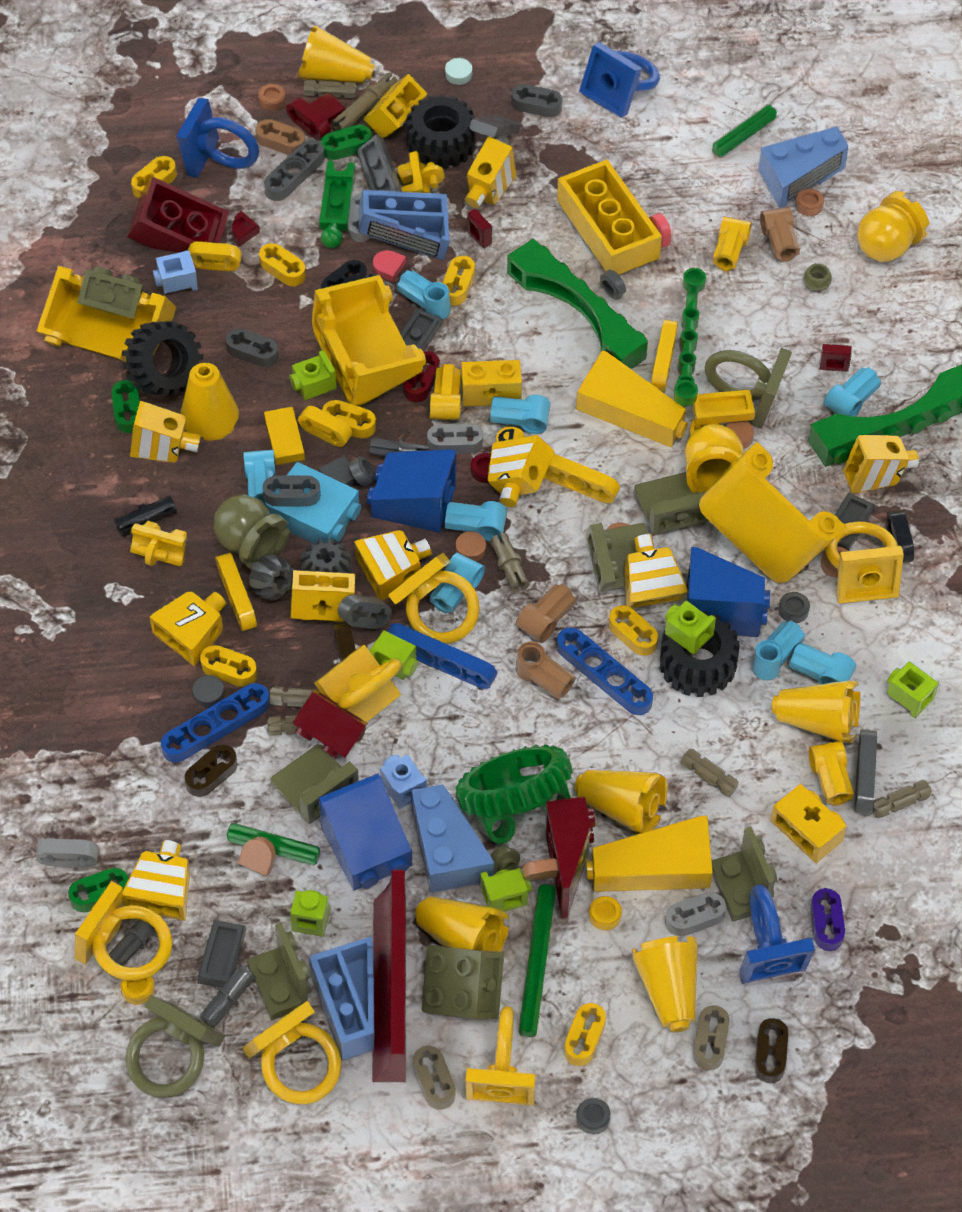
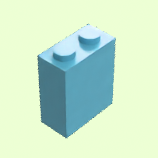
M296 462L287 475H307L316 478L320 483V500L312 506L276 507L267 503L265 506L271 514H279L289 523L286 525V528L292 534L315 545H317L319 538L323 543H328L331 538L334 542H340L345 534L346 526L351 520H356L361 511L359 491ZM277 488L273 494H279L280 488ZM304 488L303 494H309L310 488Z

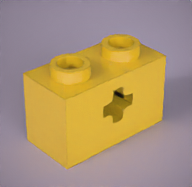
M408 74L391 86L366 115L364 120L378 135L385 138L401 126L407 119L408 112H411V107L418 105V101L424 99L427 93Z
M520 360L461 362L463 407L491 406L494 396L513 399L522 398Z
M293 570L291 618L328 620L333 622L344 621L338 615V607L345 597L354 595L355 574Z
M801 783L773 806L770 820L816 864L843 842L847 827L843 818L837 812H831L814 791H808Z

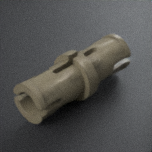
M500 533L501 542L498 535H495L491 538L490 544L499 561L497 564L500 571L505 573L512 592H519L518 582L522 591H524L530 583L522 570V560L519 554L514 552L508 534Z

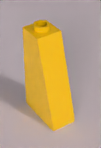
M601 351L577 391L576 410L672 448L677 438L682 439L687 430L688 422H685L686 409L606 351Z
M698 816L594 847L592 860H586L587 880H593V892L710 888L713 872L708 816Z

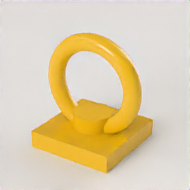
M861 521L846 523L845 529L825 548L828 560L838 569L836 590L838 604L899 597L904 558L902 547L897 545L895 538L889 531L877 524ZM868 534L881 540L885 548L840 552L839 554L837 545L842 538L848 535Z
M442 553L388 596L395 605L407 597L406 614L413 630L445 644H452L462 640L473 630L479 617L480 606L477 593L469 581L457 573L441 571L451 563L447 556ZM441 583L457 587L463 593L467 602V614L464 621L459 627L449 632H437L428 628L421 620L418 611L419 600Z
M362 645L314 682V684L322 694L338 703L341 709H347L368 722L402 695L391 681L401 670L402 663L399 659L395 658L379 665L367 647Z
M111 881L75 933L74 959L86 965L94 954L102 969L115 978L127 981L149 978L160 971L170 957L172 951L170 929L165 920L149 908L135 905L122 907L123 887ZM139 919L145 921L157 932L159 948L155 957L147 964L139 967H125L116 963L109 956L106 945L115 937L122 920Z
M308 1001L242 1047L249 1059L263 1049L261 1069L267 1086L280 1099L298 1105L311 1104L326 1097L336 1086L341 1073V1055L334 1039L318 1026L300 1023L315 1012ZM301 1036L317 1041L325 1050L328 1058V1070L323 1081L318 1086L306 1091H297L287 1087L280 1081L275 1071L276 1054Z
M510 1006L503 1007L500 1012L495 1064L487 1066V1070L467 1068L466 1100L534 1106L536 1074L518 1073L517 1068L510 1066L514 1027V1010Z

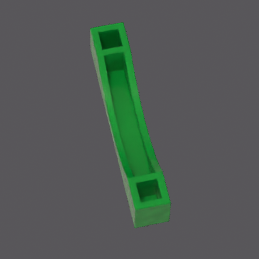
M532 238L507 255V274L525 290L556 297L579 311L595 331L601 351L608 352L630 369L646 360L648 341L645 335L640 331H636L628 324L622 314H617L609 307L603 297L597 296L589 289L587 283L582 279H578L565 263L559 262L546 246L539 244Z
M962 364L939 373L935 383L923 397L900 411L872 417L834 414L812 423L808 438L809 444L823 465L827 467L835 463H843L848 459L858 435L902 437L912 432L918 433L927 426L937 422H946L951 417L962 413Z

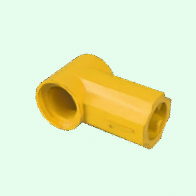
M727 216L723 217L718 235V244L712 262L719 270L728 272L731 269H736L742 248L747 246L752 222Z
M443 364L442 367L436 368L434 393H431L430 419L460 421L462 376L461 369L456 368L453 364Z
M842 741L809 746L810 766L812 772L818 774L826 804L838 806L852 800L854 792L846 769L847 756Z

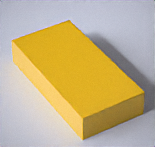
M750 390L698 394L696 402L692 404L696 425L754 420L755 417Z
M293 406L264 412V419L271 447L274 450L276 465L305 460V453Z

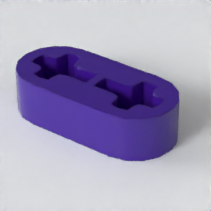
M829 888L819 889L812 897L810 909L814 940L819 948L825 951H834L841 947L845 937L842 901L836 891ZM822 900H827L828 904L831 905L829 914L825 915L824 906L821 905ZM826 925L831 926V932L835 935L832 940L828 939L827 934H824Z

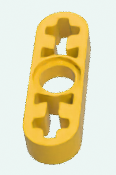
M664 319L651 380V384L663 393H665L678 331V321Z
M557 454L553 455L544 476L546 480L603 503H612L620 490L619 483L611 476Z
M226 553L216 556L217 569L241 631L257 627L252 605L232 554Z

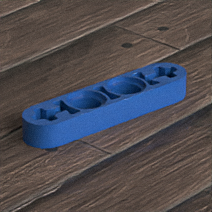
M392 623L387 632L415 645L416 659L419 662L482 689L490 688L498 674L495 667L485 660L402 624Z
M572 627L565 628L558 634V653L631 714L638 716L644 715L651 710L653 703L652 690L587 635ZM567 640L571 643L575 640L576 646H574L573 644L566 646L565 642ZM594 656L599 658L602 663L598 667H590L585 663V660L588 657ZM618 675L625 682L620 686H613L609 684L607 679L610 676ZM642 696L644 697V703L640 700L636 703L633 702V697L638 699Z
M258 683L249 684L167 732L161 739V749L164 758L173 763L184 761L263 714L270 706L267 688ZM250 697L261 698V701L258 703L255 700L250 701ZM227 709L235 710L238 713L236 718L228 721L222 719L220 715ZM200 725H206L211 728L210 733L206 736H197L194 730ZM186 734L189 735L190 741H191L192 743L189 742V739H188V738H187V739L185 738V735H186ZM170 744L181 745V749L170 748Z

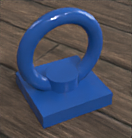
M598 42L592 47L579 92L622 118L628 115L635 91H648L655 88L660 81V73L657 67L648 59L627 51H614ZM642 69L647 72L649 79L639 80Z
M198 97L176 135L187 175L198 178L209 157L221 165L235 169L248 168L259 157V146L254 136L235 121L222 117H213L209 100ZM217 129H224L237 135L246 144L248 155L236 158L219 151L215 147L220 139Z
M762 884L755 885L750 893V909L758 949L746 952L739 970L742 984L805 971L815 952L812 937L788 943L785 938H782L777 910L769 890Z

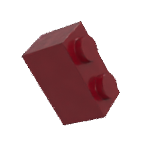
M316 689L312 691L292 724L297 726L295 731L309 741L314 737L324 744L322 749L335 758H338L340 755L346 758L368 724L349 710L341 709L338 703Z

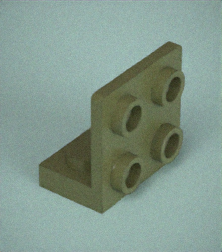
M94 266L93 271L86 269L77 303L134 319L140 295L145 291V287L140 284L141 280L126 274H122L121 279L112 276L111 270Z
M686 472L643 482L634 486L635 494L653 536L709 521L701 513L699 501L705 492L699 493L696 491L693 493L687 485Z
M602 523L589 526L585 536L599 593L625 588L624 560L628 554L637 552L634 538L639 535L648 534L645 523L607 530L603 529Z
M321 744L315 745L270 778L271 784L308 824H311L320 817L319 797L359 781L358 769L350 761L341 767L330 754L322 749L323 746Z
M751 826L744 829L741 852L712 860L713 877L721 896L725 900L732 922L751 917L750 893L755 885H764L773 898L774 883L777 882V874L773 864H767L764 857L765 846L760 836H755Z
M282 923L275 925L278 948L247 959L248 968L256 976L254 982L271 1021L288 1015L308 1001L307 994L312 992L308 981L310 974L304 959H298L296 954L298 947L291 931L286 933Z
M429 945L426 954L422 1012L471 1019H499L505 952Z

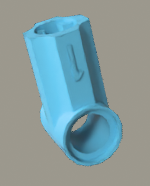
M407 270L401 275V279L397 284V291L423 307L425 312L438 316L442 320L449 316L451 311L449 289L445 284L441 282L432 283L415 271L410 272Z
M861 368L843 385L836 384L827 394L824 405L836 414L856 416L863 402L880 387L881 380L871 368Z
M530 395L525 400L494 396L491 405L490 422L519 425L528 433L540 434L547 429L551 403L548 398L542 395Z
M274 450L244 452L245 477L248 478V495L266 504L263 496V483L267 478L276 476Z
M495 501L484 502L481 506L449 502L446 510L445 529L476 532L481 534L486 541H490L492 537L498 535L500 540V533L504 531L507 508Z
M455 553L445 571L461 575L475 589L484 575L485 566L460 553ZM441 583L430 595V602L434 604L437 610L445 614L447 612L453 613L464 595L457 587Z
M791 620L789 622L783 621L767 640L757 644L752 665V671L755 676L762 680H772L778 676L781 666L792 655L796 646L805 639V633L801 630L800 625Z
M800 642L793 652L789 668L818 680L819 684L849 681L856 669V663L846 654L835 652L830 655Z

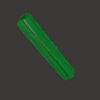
M770 104L761 108L712 144L713 153H716L718 157L727 154L777 117V110Z
M231 823L227 831V840L230 842L244 845L254 837H264L272 842L276 855L315 865L320 857V848L318 846L241 824Z

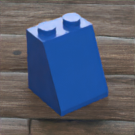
M456 450L387 453L384 463L378 464L375 475L376 486L370 487L368 492L367 504L371 505V517L441 533L446 518L447 505L452 501L457 486Z
M691 547L687 580V601L700 611L709 612L708 616L716 614L721 616V622L727 620L731 624V630H736L738 636L759 637L761 625H767V615L770 606V590H765V577L698 547Z
M379 773L319 797L322 831L353 891L359 888L374 886L379 880L390 876L392 870L406 871L412 866L411 847Z

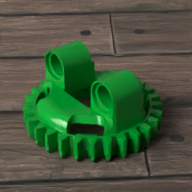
M535 744L530 748L526 746L518 750L513 748L511 752H502L497 757L491 756V759L486 762L480 761L478 767H471L470 772L464 773L463 778L459 779L456 786L457 800L464 813L468 812L469 815H475L478 827L484 835L495 843H507L512 839L516 830L512 814H523L538 807L546 811V802L550 801L555 794H557L556 800L571 798L566 781L572 778L573 768L567 753L562 748H557V746L552 745L549 747V745L544 744L539 747ZM544 766V770L539 774L522 776L520 769L526 767ZM501 820L498 829L492 831L494 823Z

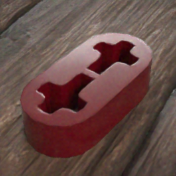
M297 97L286 105V111L290 119L315 140H320L324 135L331 132V127L326 117L303 98Z
M424 351L425 366L427 363L431 364L427 366L426 371H422L403 383L404 396L411 402L418 403L426 400L435 384L436 368H440V360L433 352ZM418 382H421V387H418L417 390L412 389L417 386Z

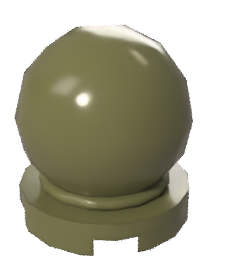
M237 494L224 500L216 509L213 519L216 539L224 549L239 554L240 561L249 569L262 556L272 555L273 553L278 556L287 544L291 533L286 528V525L289 523L279 514H271L261 500L246 494Z

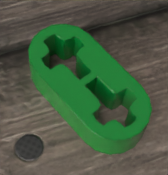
M355 125L324 135L321 144L324 147L325 158L339 160L358 154L357 149L372 138V133L364 125Z
M129 380L118 381L112 387L111 392L115 424L117 429L124 433L133 432L140 404L138 389L133 386L134 382ZM128 392L129 401H123L122 393ZM125 412H130L131 420L125 421Z
M110 868L73 882L68 890L71 906L78 912H90L110 884V881L116 880L124 890L129 880L128 875L122 869ZM85 891L88 899L82 901V898L79 897V892Z

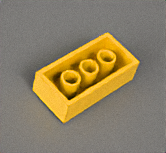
M608 159L558 178V203L605 271L611 269L619 275L660 258L661 234Z

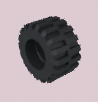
M433 95L428 96V100H419L418 105H413L411 112H408L407 144L409 153L417 151L420 163L426 166L427 163L433 162L443 169H448V166L451 165L456 167L460 165V161H467L468 155L473 154L476 145V132L469 129L471 120L475 118L472 108L467 107V103L463 100L457 101V97L454 96L448 98L446 95H440V97Z
M172 321L144 323L140 325L141 329H134L131 332L133 338H127L124 343L128 346L127 350H122V356L126 357V362L122 363L123 369H128L129 371L126 374L127 379L135 381L133 386L137 389H143V392L147 394L177 395L180 394V391H186L191 369L199 364V360H203V354L198 352V349L202 348L200 342H194L196 335L193 331H187L188 327ZM162 341L169 347L172 354L171 366L164 375H161L156 370L153 363L154 350Z
M714 615L716 618L714 635L701 647V649H705L714 655L709 659L699 660L688 656L685 653L687 649L667 636L664 630L659 659L661 673H664V679L667 683L673 682L672 688L678 691L681 688L684 690L685 695L690 696L692 692L697 693V697H704V693L708 692L710 696L717 693V688L724 690L728 682H732L737 669L740 642L737 640L738 634L736 630H731V624L727 620L721 622V616Z

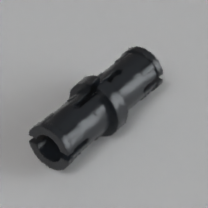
M168 495L151 504L144 505L143 503L138 505L137 510L114 518V522L118 524L116 528L119 534L124 536L131 532V528L135 523L144 525L147 521L155 522L177 513V509L173 507L175 503L172 497Z

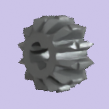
M319 538L316 546L308 543L306 552H303L300 557L301 571L351 573L352 571L350 564L352 562L351 554L349 551H345L343 542L335 545L332 538L328 543H323Z

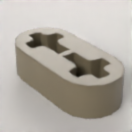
M717 1005L704 1008L699 1016L694 1061L704 1070L717 1069L724 1059L729 1015L725 1009ZM711 1017L718 1018L716 1033L709 1032ZM707 1042L714 1043L712 1059L705 1058Z
M422 1046L415 1052L413 1057L415 1075L428 1105L437 1110L447 1109L455 1100L454 1081L441 1051L435 1046ZM429 1057L430 1061H434V1073L430 1074L428 1066L426 1064L422 1065L423 1058ZM435 1082H439L443 1091L447 1090L446 1097L440 1098L438 1094H435Z

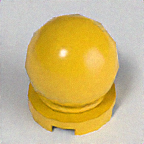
M894 191L882 199L880 206L866 212L859 222L857 239L861 250L869 258L880 262H891L903 256L911 244L919 243L928 235L926 227L930 225L925 210L917 200L912 203L904 197L905 192Z
M707 424L695 430L688 439L685 448V461L687 463L686 479L687 485L693 493L696 491L699 493L706 492L723 472L744 453L741 440L734 430L723 425Z

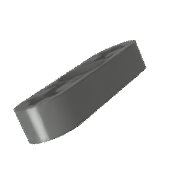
M307 140L297 147L265 178L264 189L266 197L272 201L286 199L324 162L323 144L317 140ZM291 167H299L302 169L299 173L292 174L287 171Z
M860 730L855 794V813L872 815L875 790L877 731Z

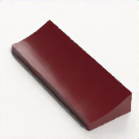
M392 870L387 887L373 900L374 1050L372 1051V1082H406L405 870Z

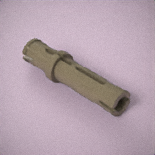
M388 72L375 85H369L361 97L331 121L332 128L337 131L339 128L344 129L354 125L378 103L392 85L398 82L397 78L394 76L389 80L392 77V73Z

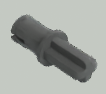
M372 438L369 453L373 456L386 457L387 453L428 451L429 445L403 442V439H400L399 442Z
M138 920L131 928H126L124 937L112 949L109 956L116 963L124 966L138 949H143L146 946V941L155 929L147 922Z
M240 964L222 988L218 986L217 990L219 992L200 1014V1018L209 1026L216 1027L234 1004L236 1006L239 1004L237 1000L252 981L256 979V976Z

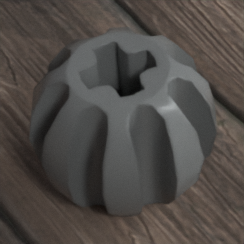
M265 555L260 557L258 562L252 564L250 568L251 574L248 577L249 584L253 587V592L261 598L277 600L283 598L285 592L288 593L292 589L293 569L290 568V563L281 556Z

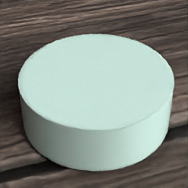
M462 58L452 59L445 66V77L452 84H465L472 78V65L469 61Z

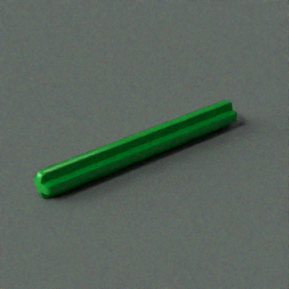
M542 884L538 887L519 1025V1034L524 1037H535L537 1035L556 888L553 885Z

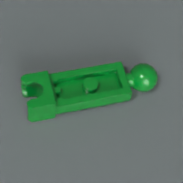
M329 160L326 165L319 229L323 230L321 233L322 244L330 249L340 246L343 240L341 231H348L350 202L355 185L354 162H349L344 171L335 170L332 160Z

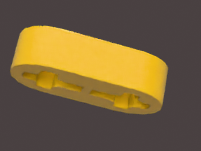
M160 156L152 160L133 176L131 180L133 195L139 199L141 192L152 177L168 184L174 181L177 175L175 161L168 156Z
M194 242L189 246L188 250L194 267L197 269L235 271L240 266L242 252L238 247L231 244Z
M275 243L266 244L259 250L260 266L269 274L288 286H297L305 281V264L297 256Z
M457 256L452 259L442 282L449 289L450 305L456 306L465 302L474 281L475 262L468 256ZM462 268H466L464 269L462 276L458 275V271H461ZM455 285L459 286V290H456L455 293H450L453 292Z
M339 400L329 401L322 408L323 411L333 416L336 412L340 413V415L337 414L335 417L343 420L350 426L353 437L364 439L375 433L376 418L373 412L368 409ZM363 421L367 422L364 423L362 426H358V424H361Z
M307 406L298 417V422L305 431L337 447L345 446L353 435L352 429L346 422L314 406Z
M616 606L610 611L609 629L617 638L638 655L648 656L655 652L658 645V632L652 625L629 606ZM617 618H619L620 620H625L627 618L628 625L625 622L617 623ZM639 637H640L641 639H643V640L646 639V638H650V641H649V643L646 642V641H642V642L640 643V642H639Z
M217 645L208 646L201 652V667L206 675L216 676L221 681L239 687H245L255 682L257 668L255 661L251 657ZM216 657L220 658V662L216 661L213 665L209 664V660L214 661ZM244 667L248 668V672L244 671L242 675H239L237 670L242 671Z
M586 1003L578 1009L566 1037L564 1055L566 1060L574 1066H584L591 1062L605 1029V1011L596 1003ZM590 1014L595 1015L596 1022L591 1024L590 1030H586V1019L590 1017ZM582 1038L585 1039V1051H581L580 1055L574 1053V1047L579 1045Z

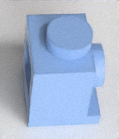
M189 251L156 258L157 270H153V277L156 287L162 286L164 294L192 288V291L198 290L196 271Z
M408 754L401 758L399 755H392L384 761L383 767L380 768L382 782L399 809L412 803L411 790L427 787L426 778L424 775H421Z

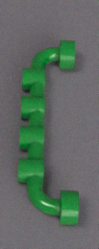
M699 268L687 269L684 272L682 282L684 289L687 290L686 308L683 310L681 326L684 330L681 333L679 348L682 351L678 361L680 376L677 379L673 395L674 400L682 407L694 404L698 395V387L692 377L696 365L694 351L697 348L698 334L695 330L698 327L700 312L697 309L698 293L705 288L706 274Z

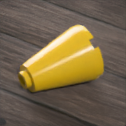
M312 25L297 78L364 84L365 79L371 80L375 64L370 63V56L320 27Z
M200 363L191 369L180 414L186 417L185 431L201 435L205 441L218 440L229 435L234 430V425L239 419L238 406L218 368L211 363Z
M849 680L782 689L779 691L778 696H773L772 714H776L777 720L842 741L843 743L852 744L856 735H850L852 726L858 727L860 717L861 694L859 691H854V688L859 686V682Z
M588 769L577 777L574 789L578 797L585 796L587 805L635 833L641 834L654 830L657 827L661 816L656 815L659 805L665 806L668 785L666 777L657 772Z
M429 896L425 900H421L415 910L417 925L443 947L501 952L505 945L509 927L504 925V918H509L504 911L498 908Z
M677 936L659 938L640 944L642 951H638L635 947L632 949L633 960L663 1027L670 1028V1032H681L690 1029L689 1024L695 1022L698 944L697 939L692 936H686L687 942H678Z

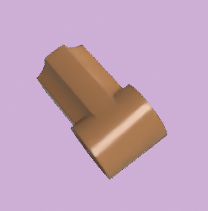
M783 207L761 211V229L763 235L769 237L776 259H780L782 262L791 261L800 253V246L794 232V219L791 208Z
M555 584L535 605L530 603L520 612L516 620V626L538 642L543 643L552 635L557 622L576 604V598L568 587L563 584Z
M529 641L519 647L516 661L517 675L525 681H534L557 699L563 698L570 691L576 676L545 655V650L539 643ZM525 660H533L535 663H528Z

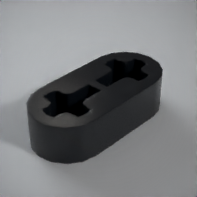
M359 260L345 262L322 281L321 289L364 279L367 276L366 265Z
M905 511L887 512V530L895 538L897 545L902 547L904 553L903 563L913 562L914 544Z

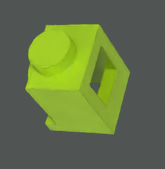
M324 350L319 351V356L292 365L293 374L289 375L291 385L294 391H300L304 400L337 389L336 371Z
M685 601L680 607L674 604L665 615V634L692 654H695L714 635L716 618L713 615L707 616L688 601Z
M383 630L369 650L379 665L391 659H399L402 667L395 677L403 681L407 676L411 677L418 666L416 646Z
M909 661L902 669L896 668L887 679L889 684L887 694L911 711L910 715L916 718L935 699L939 682Z
M520 868L500 870L490 877L487 871L480 873V889L487 907L498 908L506 912L528 905V892L532 891L530 880L524 879V873L522 874Z
M296 890L290 911L292 931L324 937L331 911L328 896L314 890H306L304 892ZM306 919L316 921V924L303 922L301 920Z

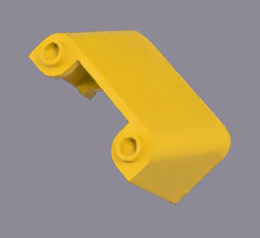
M58 266L37 332L45 336L44 342L61 347V344L65 343L126 362V357L122 356V350H127L128 346L124 343L127 338H133L131 332L134 329H141L140 325L144 323L172 321L177 307L166 296L152 293L150 296L144 292L140 295L134 319L78 304L77 301L84 276L72 275V269ZM158 344L157 347L155 348L154 353H153V356H154V354H155V352H156V350H157L159 344Z
M380 275L315 290L312 328L321 350L325 351L336 371V380L347 402L355 406L365 405L421 373L423 366L426 364L423 350L418 349L415 344L406 346L389 313V302H392L393 299L390 287L384 284Z
M756 442L733 462L704 493L699 501V507L704 517L775 583L782 584L791 580L839 536L846 525L835 515L826 511L819 512L809 521L765 479L773 469V459L769 452Z

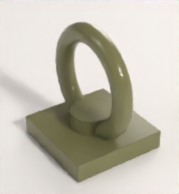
M781 348L770 373L768 368L759 359L750 354L736 350H722L712 354L707 359L704 368L705 375L709 383L719 392L750 390L752 401L761 399L751 425L762 429L792 351ZM723 362H736L751 368L759 376L754 389H740L726 383L717 374V365Z
M151 995L145 1007L161 1017L145 1022L134 1032L126 1050V1068L132 1082L142 1092L157 1098H170L188 1090L198 1079L204 1064L202 1041L220 1047L226 1035L175 1004ZM160 1030L189 1045L191 1052L187 1071L180 1079L170 1084H157L149 1080L143 1074L139 1063V1054L143 1043L151 1034Z

